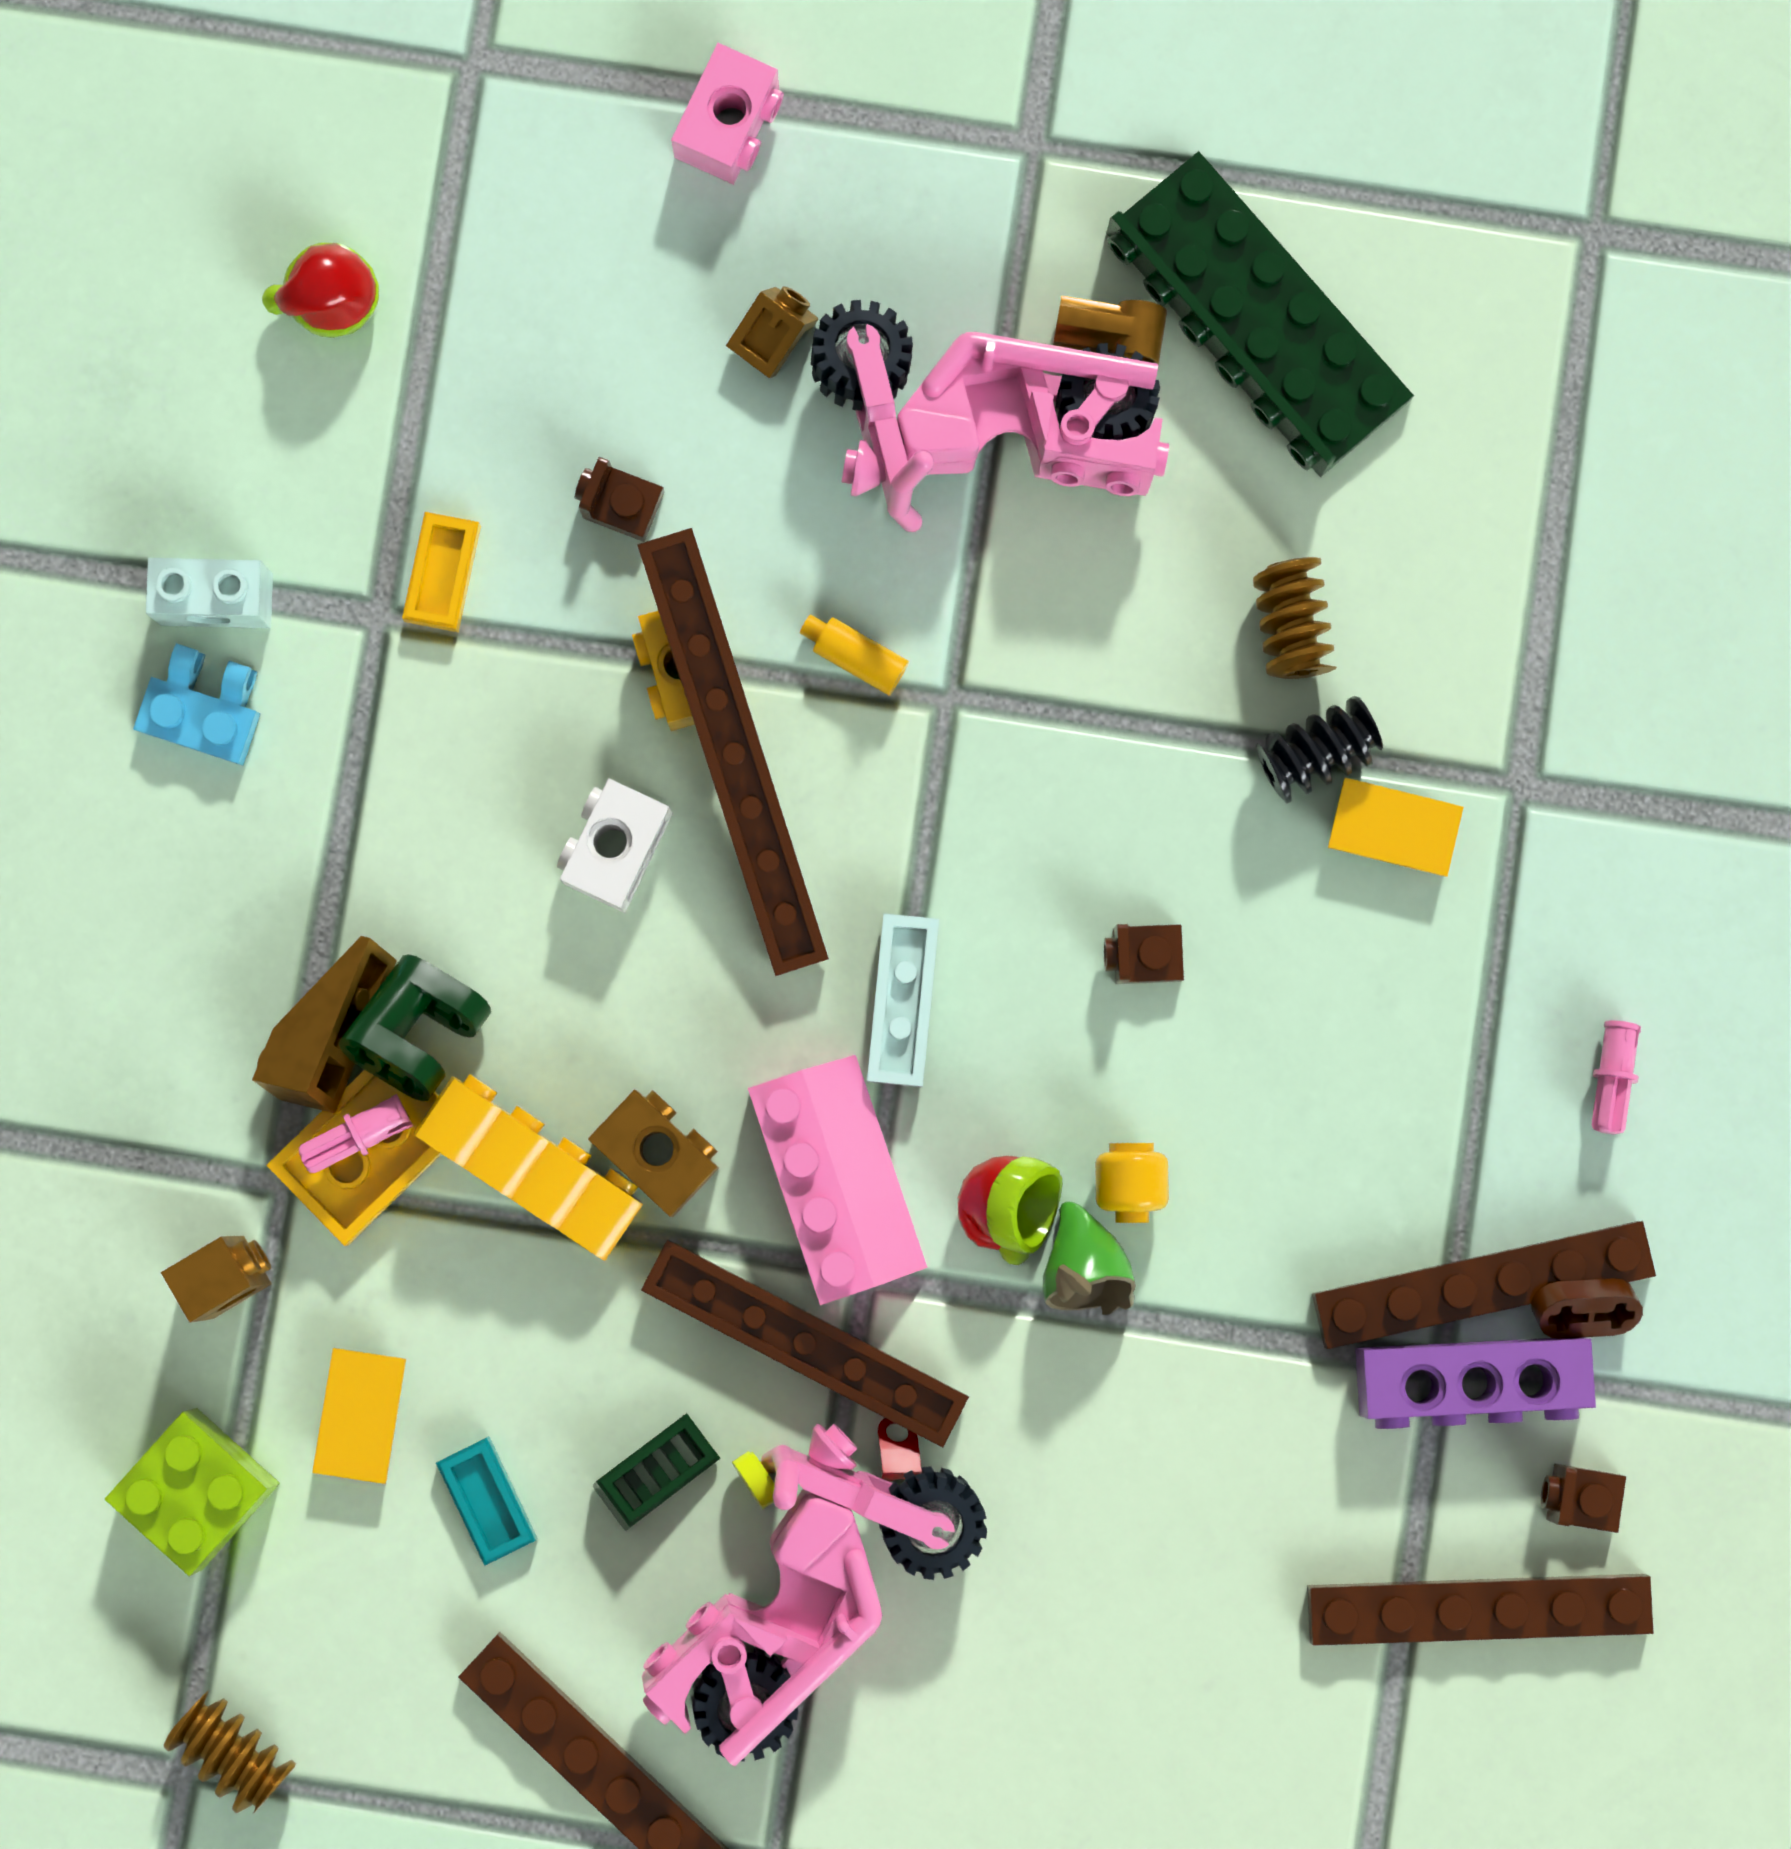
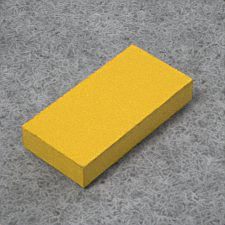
M424 512L402 616L404 622L459 633L481 529L479 522Z

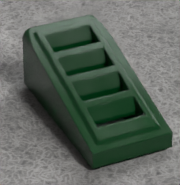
M686 1413L593 1484V1488L622 1528L627 1531L721 1458ZM676 1435L681 1437L698 1460L693 1466L689 1467L670 1441ZM658 1449L662 1451L679 1474L673 1481L670 1480L652 1455ZM640 1463L660 1488V1491L654 1495L651 1494L633 1469ZM620 1478L625 1480L641 1502V1505L635 1510L614 1484Z

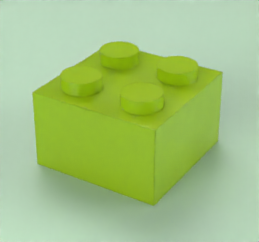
M198 1408L182 1412L104 1500L190 1577L203 1570L280 1483Z

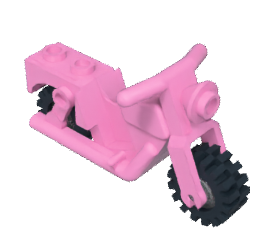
M852 300L850 311L846 312L842 303L833 307L832 318L825 314L820 320L819 329H815L811 353L814 382L821 381L820 391L825 397H828L832 392L835 393L834 404L843 407L846 399L853 400L852 410L856 411L863 440H860L858 451L847 449L842 483L852 484L851 496H858L879 486L881 482L888 513L905 531L916 532L922 526V517L911 505L914 487L926 475L969 473L974 469L978 454L986 443L994 437L1007 432H1015L1024 436L1035 477L1049 479L1062 486L1075 487L1084 485L1106 489L1110 493L1119 496H1146L1154 475L1161 477L1164 475L1169 443L1159 442L1163 419L1155 417L1153 421L1160 399L1158 397L1160 384L1159 380H1156L1158 364L1142 361L1143 355L1137 351L1134 352L1130 359L1125 357L1124 354L1127 346L1117 344L1113 354L1108 353V343L1098 344L1096 352H1091L1089 347L1077 350L981 332H966L952 343L899 412L898 418H896L894 399L897 397L898 388L903 390L907 383L913 348L912 336L907 337L908 326L904 320L896 324L897 313L891 308H888L884 315L879 314L880 303L871 301L869 310H861V300ZM1043 371H1049V372H1054V373H1060V374H1063V375H1062V376L1051 375V374L1043 373ZM1055 408H1059L1058 415H1056Z
M820 1424L813 1428L809 1456L795 1451L786 1445H780L767 1451L761 1458V1464L768 1473H776L773 1492L774 1504L781 1510H788L770 1537L771 1551L780 1570L778 1594L765 1607L732 1593L725 1594L714 1605L711 1602H707L701 1606L686 1624L688 1630L672 1645L668 1642L662 1644L646 1660L643 1666L645 1671L642 1675L644 1692L646 1694L643 1698L645 1706L661 1723L666 1725L672 1720L686 1734L691 1729L685 1700L694 1682V1696H691L695 1724L697 1730H700L705 1744L708 1747L711 1744L715 1746L716 1754L726 1758L730 1764L736 1766L740 1761L745 1762V1757L749 1753H753L754 1759L759 1760L765 1758L763 1750L768 1747L773 1752H776L782 1747L780 1738L784 1735L789 1739L794 1730L792 1720H797L798 1706L868 1640L881 1623V1605L852 1510L869 1520L879 1523L883 1540L892 1558L897 1564L901 1563L906 1572L915 1576L916 1571L920 1572L924 1579L934 1580V1573H941L943 1578L946 1579L954 1576L951 1569L960 1566L962 1571H964L971 1565L968 1558L971 1554L979 1556L983 1549L979 1543L980 1539H986L987 1527L984 1524V1519L987 1518L984 1508L976 1493L960 1475L957 1478L951 1470L942 1467L940 1472H934L932 1466L922 1467V1474L914 1475L912 1470L903 1474L905 1481L898 1485L895 1481L891 1483L867 1472L852 1471L857 1464L851 1455L857 1450V1447L835 1424L828 1430ZM798 1484H799L803 1489L801 1490V1492H800L799 1495L797 1496V1490H798ZM742 1641L754 1646L753 1653L746 1652ZM774 1653L781 1655L785 1658L782 1661H780V1659H778L774 1655Z

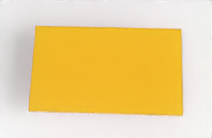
M1344 777L1327 848L1448 877L1464 807Z
M333 1348L312 1473L386 1484L406 1365L405 1358Z

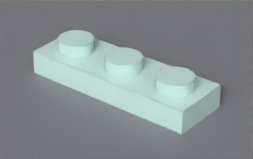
M883 914L867 1082L923 1087L939 919Z

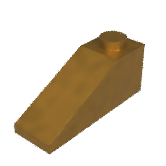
M360 936L273 1028L266 1047L258 1058L257 1068L252 1081L281 1101L335 1113L355 1065L342 1052L339 1047V1041L393 970L397 960L371 938Z

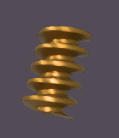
M1303 557L1277 562L1267 566V569L1253 577L1254 588L1266 592L1256 599L1257 609L1262 612L1271 613L1260 620L1259 626L1260 631L1274 635L1263 642L1264 653L1278 656L1266 664V673L1272 677L1283 679L1309 678L1329 673L1337 668L1336 666L1320 664V658L1333 652L1334 645L1317 642V636L1329 631L1331 623L1314 621L1313 617L1314 614L1326 609L1328 603L1327 601L1315 600L1310 597V593L1324 587V580L1307 577V571L1321 565V558Z
M208 1690L173 1727L163 1744L164 1748L170 1751L185 1743L187 1746L182 1755L181 1764L186 1767L203 1759L204 1762L199 1771L198 1779L204 1782L219 1774L221 1778L216 1787L215 1794L220 1798L237 1790L238 1794L233 1803L232 1810L238 1813L253 1805L255 1806L253 1813H255L294 1769L296 1763L290 1760L275 1768L272 1764L279 1748L274 1744L258 1753L255 1749L262 1732L256 1729L243 1737L238 1735L245 1717L240 1713L224 1722L221 1718L228 1701L223 1698L206 1706L204 1702L208 1695Z

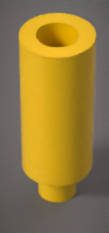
M810 614L799 632L816 643L813 648L814 653L888 696L896 688L909 664L907 659L834 617L828 623H825Z

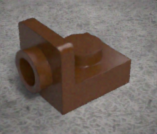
M598 457L593 470L585 468L582 472L574 498L580 501L579 509L583 519L645 542L665 491L662 486L615 469L611 466L610 460Z
M1117 924L1113 928V938H1104L1105 971H1115V984L1182 982L1184 980L1181 924L1153 926Z
M1554 1463L1553 1476L1546 1475L1541 1491V1507L1547 1510L1546 1520L1557 1525H1573L1618 1533L1626 1476Z

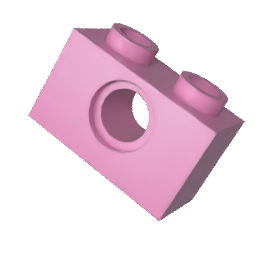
M717 43L671 139L674 158L734 185L740 170L749 171L755 162L761 145V141L756 139L763 122L772 123L780 109L784 92L779 90L778 69ZM727 108H736L745 114L740 122L732 125L724 124L717 119L718 114Z

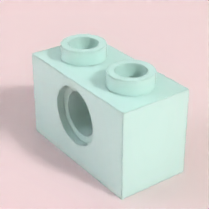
M148 558L146 614L160 626L271 628L273 573L261 560Z

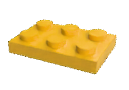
M363 1070L344 1089L335 1113L322 1110L266 1166L344 1246H348L442 1155L414 1134V1131L439 1095L434 1092L428 1101H419L407 1096L368 1071ZM395 1094L398 1095L413 1127L396 1135L394 1134L368 1148L369 1154L365 1156L362 1155L361 1151H358L317 1173H310L306 1169L298 1151L301 1144L345 1123L344 1115L349 1113L353 1117L391 1098Z

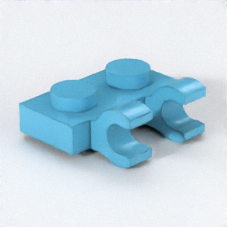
M176 643L169 662L167 682L154 677L150 678L133 729L243 766L261 714L245 708L258 672L251 670L252 668L229 661L223 675L219 699L193 691L204 663L205 654Z

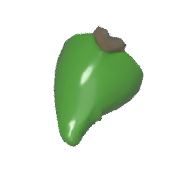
M1074 1202L1062 1203L1059 1209V1230L1043 1274V1294L1046 1305L1059 1310H1085L1101 1307L1102 1315H1110L1118 1308L1125 1310L1131 1308L1134 1304L1135 1295L1133 1292L1136 1285L1131 1264L1115 1236L1082 1206Z

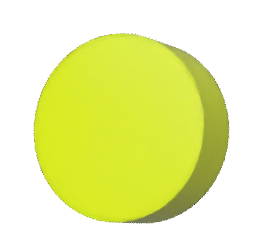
M747 1451L732 1461L735 1470L762 1510L774 1503V1482L753 1452Z

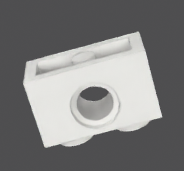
M608 778L603 790L594 787L581 814L582 818L588 820L579 840L571 837L567 841L558 860L557 868L564 870L560 880L564 885L625 913L673 814L670 807ZM618 830L623 832L627 838L624 851L613 858L601 856L597 851L599 837L606 831Z

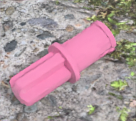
M1609 1020L1604 1022L1605 1032L1600 1067L1593 1070V1077L1597 1078L1598 1082L1591 1125L1594 1130L1601 1133L1620 1134L1626 1129L1631 1086L1638 1083L1639 1079L1638 1075L1633 1073L1641 1026L1625 1021Z
M395 1094L391 1098L353 1117L349 1113L344 1115L345 1123L301 1144L298 1151L306 1169L310 1173H317L358 1151H361L362 1155L365 1156L369 1154L368 1148L394 1134L396 1135L413 1127L398 1095Z

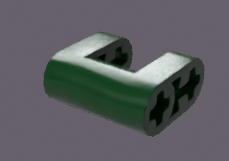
M403 955L340 1039L339 1047L352 1062L413 1099L428 1101L446 1077L445 1071L432 1056L404 1040L405 1036L423 1013L461 1036L474 1037L491 1014V1007L479 993L427 961L414 955Z

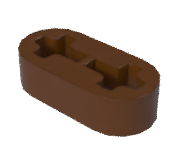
M1616 1278L1549 1283L1542 1287L1531 1301V1310L1543 1333L1551 1338L1558 1339L1624 1334L1632 1330L1643 1316V1307L1630 1283Z

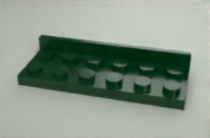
M1199 151L1125 213L1118 211L1110 217L1106 232L1110 238L1107 239V243L1115 256L1125 265H1129L1131 262L1145 277L1143 284L1150 296L1161 306H1165L1167 303L1181 318L1179 326L1186 337L1197 347L1203 344L1217 359L1215 367L1221 377L1233 388L1241 386L1253 400L1251 408L1254 414L1267 428L1273 429L1275 426L1290 442L1287 445L1290 455L1303 469L1309 470L1312 468L1319 477H1322L1406 406L1414 397L1412 392Z

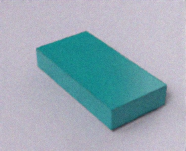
M489 1436L436 1462L484 1566L538 1539Z

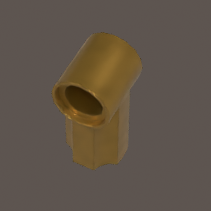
M1061 296L1053 345L1077 350L1089 347L1091 352H1096L1098 344L1108 343V353L1114 354L1117 344L1127 346L1124 354L1125 357L1130 359L1134 352L1137 351L1143 355L1142 361L1159 365L1167 310L1159 304L1144 300H1125L1115 305Z

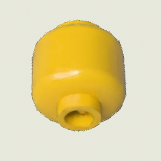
M1109 1143V1152L1100 1154L1095 1161L1096 1204L1105 1211H1115V1223H1148L1149 1211L1161 1210L1168 1204L1169 1184L1168 1160L1166 1156L1160 1152H1154V1143Z

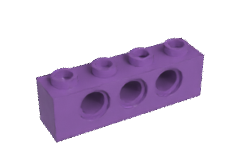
M1540 1338L1355 1348L1359 1416L1366 1419H1375V1428L1377 1429L1410 1427L1409 1417L1431 1416L1433 1426L1465 1425L1466 1414L1488 1413L1489 1423H1514L1523 1421L1522 1411L1544 1410L1545 1420L1579 1419V1409L1596 1408L1592 1342L1590 1338ZM1535 1364L1543 1374V1385L1536 1394L1526 1396L1519 1386V1377L1527 1366ZM1479 1367L1487 1377V1388L1478 1398L1470 1399L1462 1388L1463 1377L1470 1369ZM1423 1370L1430 1377L1431 1390L1425 1399L1413 1402L1406 1393V1381L1413 1372Z

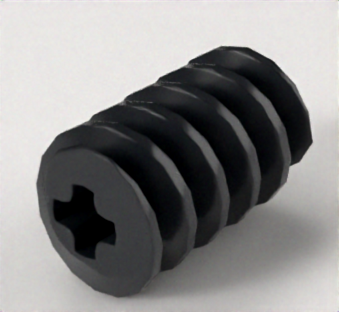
M1352 696L1346 701V712L1339 706H1330L1326 710V722L1319 715L1312 714L1308 716L1305 726L1306 731L1299 724L1292 723L1288 725L1285 734L1286 741L1278 733L1272 732L1266 737V750L1259 743L1256 744V750L1264 772L1271 786L1286 804L1292 801L1290 784L1296 782L1306 794L1312 792L1310 775L1316 773L1326 785L1332 783L1331 766L1335 764L1346 776L1351 775L1353 772L1351 757L1355 755L1366 767L1373 764L1371 748L1376 746L1382 750L1383 743L1378 727L1360 697Z

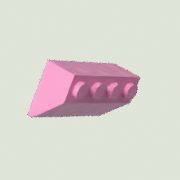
M856 1055L803 1069L748 1088L819 1304L823 1305L927 1268Z

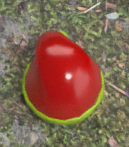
M317 243L306 247L293 259L286 270L283 285L273 284L265 289L262 303L269 313L276 315L285 313L288 316H293L297 323L312 334L335 338L356 332L369 320L378 304L379 284L373 268L351 248L339 243Z
M1024 1156L993 1157L973 1167L963 1180L957 1197L958 1218L966 1236L979 1247L999 1250L1002 1258L1009 1264L1020 1265L1024 1263L1030 1254L1036 1252L1042 1246L1054 1222L1063 1185L1060 1171L1042 1160Z

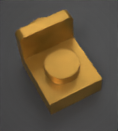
M783 286L781 290L773 287L759 293L726 344V347L765 376L772 378L777 375L804 332L815 326L818 317L808 310L810 303L801 294L786 286Z

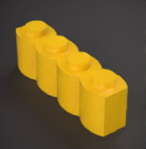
M471 1074L468 1075L464 1082L452 1076L414 1131L415 1136L605 1261L643 1206V1203L633 1196L638 1186L612 1168L603 1176L586 1165L592 1155L569 1139L563 1137L560 1143L556 1145L539 1133L545 1124L519 1106H516L510 1114L494 1104L492 1101L497 1092Z

